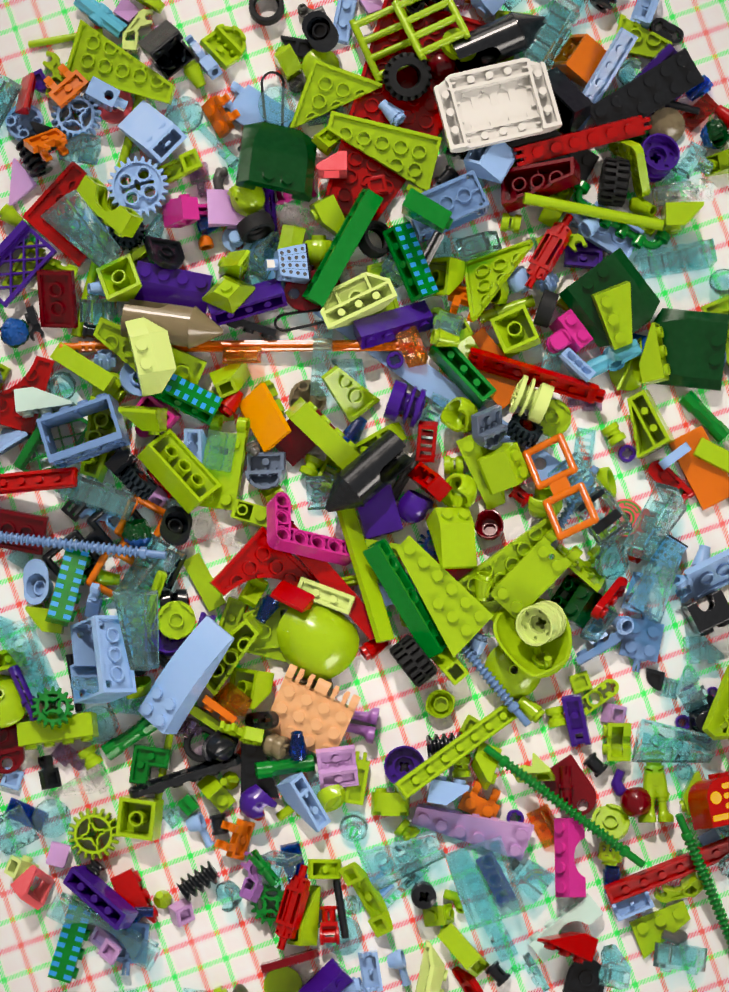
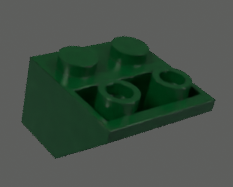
M567 574L550 601L557 603L563 609L569 622L585 630L593 618L590 615L594 607L603 596L592 587Z

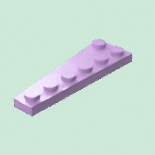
M419 803L411 822L412 824L520 861L523 859L534 829V825L512 820L508 822L499 820L496 817H481L479 814L472 813L470 815L457 810H447Z

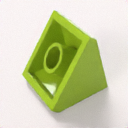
M130 253L96 269L108 302L130 301V299L135 298L142 287Z

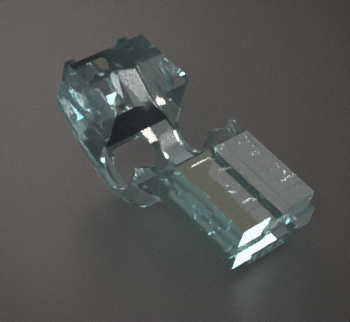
M573 453L572 456L578 471L568 477L571 486L583 482L592 503L601 498L612 510L598 523L587 528L589 534L601 548L609 549L612 547L611 544L625 533L632 531V523L580 453ZM566 459L550 471L547 476L551 477L568 469L569 466ZM580 492L564 499L583 521L590 518ZM616 526L617 529L610 534L609 531Z

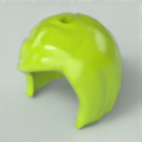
M234 184L227 192L233 208L240 215L248 216L259 212L264 206L265 193L262 187L256 186L252 190Z
M456 397L443 409L440 419L452 431L467 433L472 431L471 415L477 413L478 409L469 399Z
M453 473L448 476L445 481L452 489L441 501L448 507H471L477 497V484L470 475L463 473Z
M550 486L542 490H537L535 487L534 498L529 496L528 511L534 518L542 520L545 517L548 518L543 501L553 496ZM563 500L552 504L556 516L563 507Z

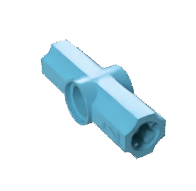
M75 0L73 3L76 8L89 16L88 18L100 28L103 27L117 39L122 37L123 31L128 27L125 22L115 16L101 2L98 3L96 0Z
M633 339V343L616 350L611 349L609 346L603 350L602 355L587 361L586 363L597 372L593 377L608 370H620L625 362L642 355V349L637 339Z

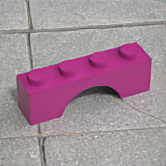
M554 818L555 898L586 897V878L578 872L574 861L576 846L585 838V830L583 824L579 825L578 821H574V818Z

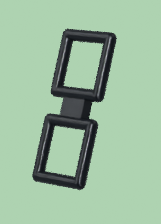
M117 493L87 518V524L93 529L90 534L84 538L75 529L62 540L65 538L68 541L70 539H78L79 542L83 540L85 543L88 540L89 543L92 541L95 544L97 542H100V544L105 542L106 545L111 543L113 546L115 543L96 521L118 502L126 509L130 501L123 493ZM135 508L131 516L134 519H144ZM58 547L55 549L51 548L42 556L44 563L57 577L60 568L51 558L59 553L63 547L61 549H58ZM89 551L90 557L95 562L84 570L83 574L87 575L86 579L100 557L96 551L93 553Z

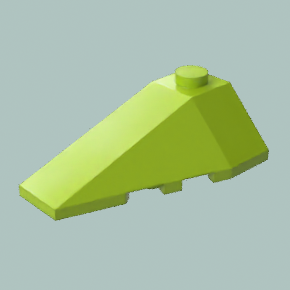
M472 434L457 440L456 443L477 484L487 509H493L506 503L505 490L490 495L476 461L491 450L479 446L474 441Z

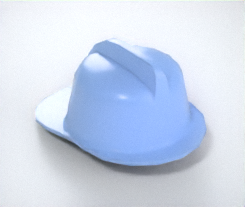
M40 559L30 560L23 570L24 598L29 604L38 605L48 600L53 593L54 586L49 578L46 564Z

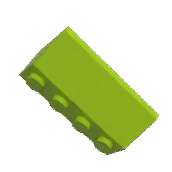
M168 429L150 442L137 456L188 514L221 486L216 478L171 429Z

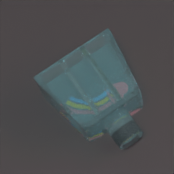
M514 858L507 866L516 873L511 880L533 905L555 879L553 872L530 859H527L522 864Z

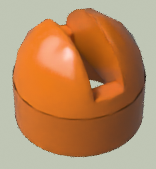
M203 235L199 238V250L205 251L214 248V243L210 236Z

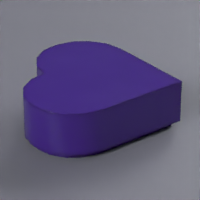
M40 68L33 72L36 77L35 89L40 93H44L47 88L43 80L46 77Z

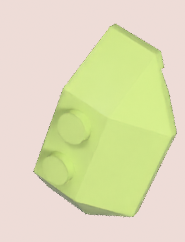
M364 272L335 286L320 313L328 330L350 326L355 320L368 317L383 310L398 295L390 278Z
M144 317L125 321L142 397L162 393L176 370L168 331Z
M426 940L415 992H444V989H441L442 981L446 982L448 970L445 969L444 962L431 942Z

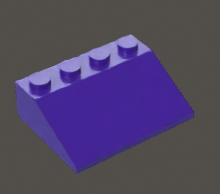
M143 261L137 262L136 269L142 287L135 296V300L189 307L196 306L207 315V302L202 301V297L213 287L214 278L212 275L182 269L169 270L157 264Z

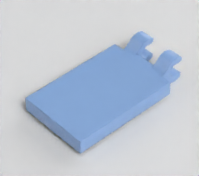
M233 81L230 90L237 94V97L233 103L229 101L223 108L230 111V113L237 109L241 116L235 122L241 126L264 122L261 92L249 84L246 88H243L239 83ZM264 94L266 122L281 126V104ZM284 107V126L289 127L294 112Z
M598 201L594 204L597 207L607 208L604 205H599ZM572 218L569 225L578 228V223ZM628 225L632 231L643 235L644 230L638 226ZM600 226L592 237L584 238L610 255L621 248L629 258L635 248L631 245L632 239L627 236L625 239L617 237L615 235L616 229L611 226L608 229Z
M729 549L684 570L685 575H674L671 577L672 583L676 586V596L680 598L681 603H685L691 598L696 601L713 591L729 585Z

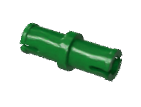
M257 849L248 854L247 858L257 868V873L262 875L271 887L277 884L275 880L279 882L280 878L272 870L271 864L264 860Z

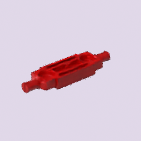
M566 213L562 222H554L551 229H547L529 260L530 265L526 270L530 275L525 284L527 288L532 289L536 280L544 281L548 273H551L572 234L571 229L568 227L573 218L571 214Z
M301 864L298 875H292L289 885L286 884L275 923H278L275 933L280 937L277 949L285 950L287 939H295L296 932L300 928L310 893L311 881L305 878L308 869L307 865Z

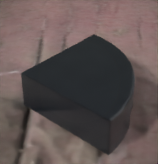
M646 668L645 674L648 683L655 690L661 691L665 672Z

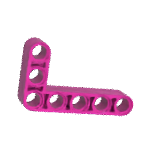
M278 492L267 503V543L272 549L342 566H347L352 562L345 540L291 528V501L286 493Z

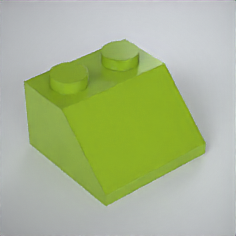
M704 201L666 202L660 211L661 219L664 220L663 230L669 233L670 236L678 235V232H681L704 206Z
M525 304L490 319L504 354L526 351L542 343Z
M517 442L502 443L498 449L491 450L476 460L490 495L515 487L531 476Z

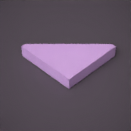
M16 158L12 161L8 203L10 206H14L38 186Z

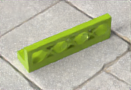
M729 665L726 668L702 727V730L713 740L729 739ZM728 726L726 733H722L723 730Z

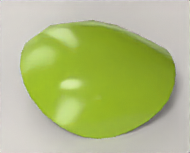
M538 598L533 604L545 601V599ZM505 608L496 615L493 622V633L502 652L513 664L533 678H546L557 673L569 660L572 650V633L567 617V624L563 634L541 646H531L520 639L516 631V619Z
M313 602L311 609L303 613L290 607L280 619L277 628L278 644L289 666L293 664L298 667L297 674L301 668L304 669L305 674L303 677L306 679L311 674L316 675L314 681H318L319 678L324 680L332 679L349 667L359 649L360 639L354 624L341 612Z

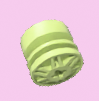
M523 375L511 396L509 412L513 414L518 406L520 407L518 416L521 417L524 411L528 410L527 420L540 424L547 411L555 387L543 382L538 389H535L536 379L533 378L528 386L529 376Z
M545 600L522 609L517 615L515 624L520 639L528 645L541 646L560 637L565 631L567 622L563 609L557 603Z

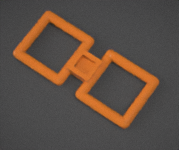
M558 433L522 452L536 489L542 490L550 486L553 496L545 499L543 506L558 540H563L599 522V517L583 482L574 486L570 484L568 477L577 473L578 468L562 433ZM559 443L569 468L541 481L531 455ZM580 492L590 518L562 531L552 504Z
M135 494L114 530V533L122 538L119 544L122 547L124 545L130 547L124 541L122 533L126 522L129 521L138 503L161 515L162 518L166 509L150 500L141 499ZM162 518L152 535L151 541L147 546H144L149 550L154 549L161 536L160 525ZM107 552L101 553L86 580L87 586L90 587L92 582L100 584L95 580L109 557ZM116 553L115 557L134 566V569L120 594L102 584L100 589L102 594L119 603H123L144 564L135 559L134 555L132 557L128 555L124 557L123 554L118 556Z

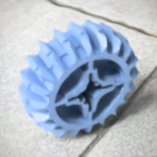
M81 93L62 109L58 106H53L52 108L56 112L51 113V117L55 118L51 120L52 125H56L54 128H58L66 134L68 141L72 137L73 143H76L77 138L83 143V137L85 136L90 140V133L96 135L94 128L100 129V125L96 122H102V118L99 117L102 112L96 109L99 106L96 103L92 104L90 100H86L84 98L85 94L81 97ZM82 104L85 105L86 108L82 107L80 109H77L73 105ZM68 108L69 114L62 121L63 112ZM72 111L79 116L81 124H79L78 120H75ZM91 113V120L85 127L84 120ZM69 126L70 128L71 126H77L80 128V130L73 131L67 129L66 127Z

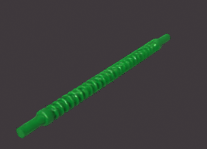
M488 744L483 751L498 761L499 766L502 768L506 767V771L510 770V774L514 773L515 778L519 777V780H523L524 784H529L528 787H533V791L537 790L538 795L541 793L542 798L546 797L547 801L550 800L552 805L556 804V808L560 807V811L564 810L565 815H570L569 818L573 817L574 821H578L579 825L583 824V828L587 827V831H592V835L596 834V838L600 837L601 842L605 841V844H609L610 848H615L614 851H618L621 857H627L640 868L645 865L646 862L630 851L629 846L622 845L623 842L619 843L618 838L614 839V835L610 836L608 831H604V828L600 829V825H595V821L591 822V818L587 819L586 815H582V811L578 812L577 808H572L573 805H568V801L564 802V798L560 799L559 794H554L555 791L551 792L550 788H545V784L541 785V781L537 782V778L533 779L532 774L528 775V771L524 772L522 767H518V764L514 765V761H509L510 758L508 756L501 755Z
M678 813L675 817L682 832L681 837L683 841H686L684 843L688 846L686 849L690 851L689 855L692 856L691 860L694 861L693 865L696 866L695 870L698 871L697 875L700 876L701 885L704 886V890H707L705 894L709 895L707 899L711 900L709 904L713 905L711 909L715 910L714 915H717L716 920H719L718 925H721L720 929L723 930L722 934L725 935L724 939L727 940L726 944L729 945V918H726L727 914L724 913L725 909L722 908L723 904L720 903L721 899L718 898L717 889L714 888V883H711L713 880L709 878L711 875L707 873L709 870L705 868L706 864L703 863L704 859L701 858L702 854L699 853L700 849L697 848L698 844L695 843L692 830H689L683 814Z

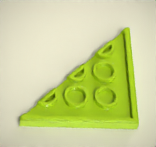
M314 59L289 128L295 129L381 88L383 84Z
M531 239L465 261L464 276L472 322L478 319L534 244Z

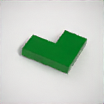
M134 744L129 783H146V781L150 780L152 767L170 769L173 750Z

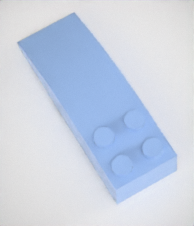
M206 616L169 660L138 709V712L162 734H177L235 638L213 619Z

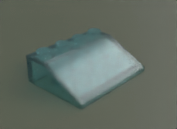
M501 835L445 854L470 930L526 912V907Z

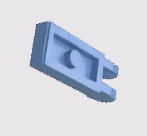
M618 631L611 633L605 642L601 639L594 643V648L589 651L585 648L576 653L577 657L574 659V662L579 667L618 645L623 639V635Z

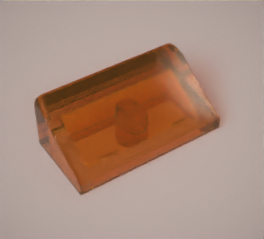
M412 326L396 335L408 368L427 363L428 354L416 326Z
M261 346L223 347L222 364L261 363Z
M228 682L214 697V700L230 713L241 717L246 716L252 701L250 697L231 682Z
M546 803L526 814L531 824L534 825V830L544 849L554 844L555 817Z

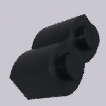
M119 448L104 465L120 479L130 466L138 467L136 464L138 459L127 448L124 450Z

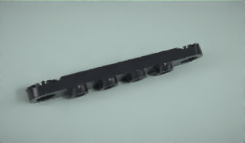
M235 753L230 759L223 762L207 761L148 780L143 784H136L137 786L130 787L128 792L130 798H139L151 793L160 794L167 788H178L188 781L196 782L207 775H218L222 770L239 765L242 760L240 754Z

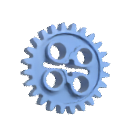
M134 156V161L127 157L126 164L120 161V168L114 166L116 173L110 172L109 174L113 179L107 180L108 184L112 185L107 187V191L113 192L108 195L109 199H114L112 202L113 206L119 204L118 206L132 208L141 217L142 213L149 217L150 210L156 213V206L162 208L160 201L166 202V198L163 195L169 194V191L164 188L169 187V183L163 182L168 178L167 175H162L164 172L163 168L157 170L159 167L158 163L152 165L151 158L145 162L144 156L138 161L137 157ZM142 171H146L149 173V176L146 179H141L139 177V174ZM123 178L131 179L128 185L121 184ZM135 184H139L141 190L137 191ZM148 189L155 190V194L151 197L146 196L145 192ZM131 195L137 196V200L134 203H129L127 199Z

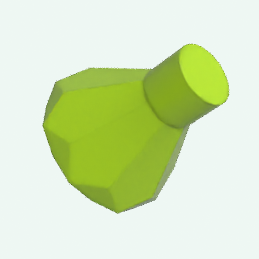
M228 771L220 779V784L226 789L233 790L238 787L239 777L235 772Z
M165 890L156 892L153 898V903L157 908L163 909L167 908L172 901V896Z

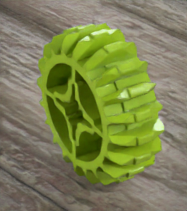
M97 807L93 808V813H91L89 808H86V815L80 811L78 814L81 819L75 816L73 820L76 824H69V827L73 828L74 831H68V835H74V838L68 841L69 843L74 841L76 843L71 847L72 850L79 847L77 855L85 852L84 859H87L89 854H91V860H95L96 854L99 859H103L102 852L109 856L108 848L112 851L116 849L112 843L119 844V840L114 839V837H119L115 836L116 826L112 824L117 819L113 818L110 821L109 817L112 813L109 812L104 816L105 809L103 808L100 810V813H98ZM93 818L103 820L108 827H98ZM87 819L88 830L86 833L79 835L80 826ZM92 828H94V831H103L97 835V839L94 836L85 837V835L90 834ZM110 832L107 844L101 848V836ZM81 840H90L93 846H95V850L85 847Z

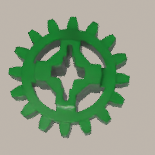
M54 686L51 687V691L44 688L43 694L37 692L38 699H32V703L35 704L31 705V710L35 711L32 713V717H38L36 723L40 724L43 722V728H46L47 725H50L51 730L54 729V725L61 728L62 722L68 724L67 717L72 718L73 713L70 711L74 710V705L70 704L73 702V699H67L68 692L62 694V688H59L58 691H55ZM40 703L44 707L42 712L39 710ZM63 703L65 704V707H66L65 712H63V710L61 709V707L63 706Z
M265 883L259 897L263 901V907L259 910L258 902L257 904L250 902V905L255 906L251 913H257L255 919L262 918L261 924L268 921V925L271 926L272 921H276L280 908L279 902L282 900L284 890H280V884L275 888L274 886L268 887ZM274 891L277 892V894L275 896L268 895V893L266 892ZM267 900L276 901L274 905L276 908H268ZM267 913H274L275 917H267L265 915Z

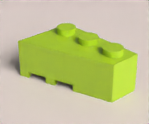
M643 389L627 398L638 459H643L675 441L649 390Z

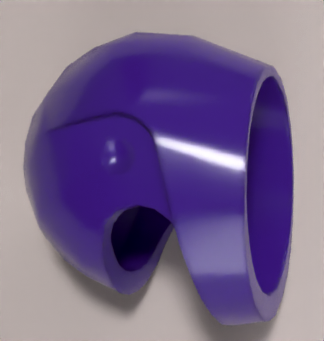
M409 489L398 502L399 515L405 522L419 523L426 517L427 511L433 508L434 501L417 491Z
M257 784L242 792L239 799V807L242 813L252 819L265 816L263 813L264 807L276 808L278 805Z

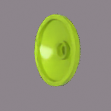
M498 645L489 653L485 661V668L488 667V671L492 672L491 675L496 676L495 680H499V685L502 684V688L506 689L505 692L510 693V698L520 699L522 696L529 695L536 689L541 678H533L518 667L517 673L512 674L510 671L511 667L517 666L506 657Z
M0 674V694H2L0 696V728H6L19 722L27 711L21 705L22 700L11 676Z

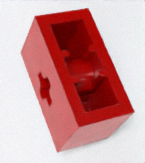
M421 461L408 474L409 478L420 489L438 502H441L452 489L438 473Z

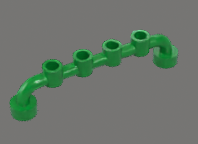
M581 180L580 184L574 186L576 190L575 201L596 206L592 203H587L582 198V194L586 195L591 188L584 180ZM603 219L599 221V225L602 228L608 229L611 226L616 229L615 235L617 237L625 239L627 236L632 239L631 245L637 249H641L643 246L647 249L655 250L660 248L662 244L667 245L671 239L669 233L664 230H658L654 236L656 241L650 242L644 235L635 233L626 224Z

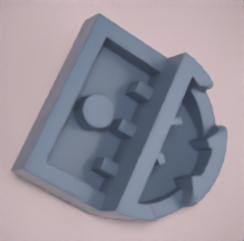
M493 405L471 415L472 437L474 441L483 448L490 450L498 449L502 445L500 441L503 435L506 436L508 432V425L502 424V406Z
M259 452L256 457L247 453V471H245V476L253 487L260 490H268L282 483L286 475V452Z

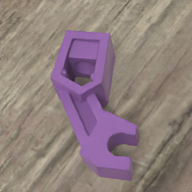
M245 851L244 855L248 856V854H251L250 852ZM250 860L247 863L241 862L240 865L248 871V877L243 881L239 897L257 904L264 888L262 877L257 873V868Z

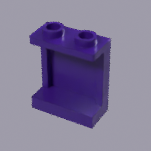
M391 484L386 485L364 504V507L357 508L366 539H373L403 530Z

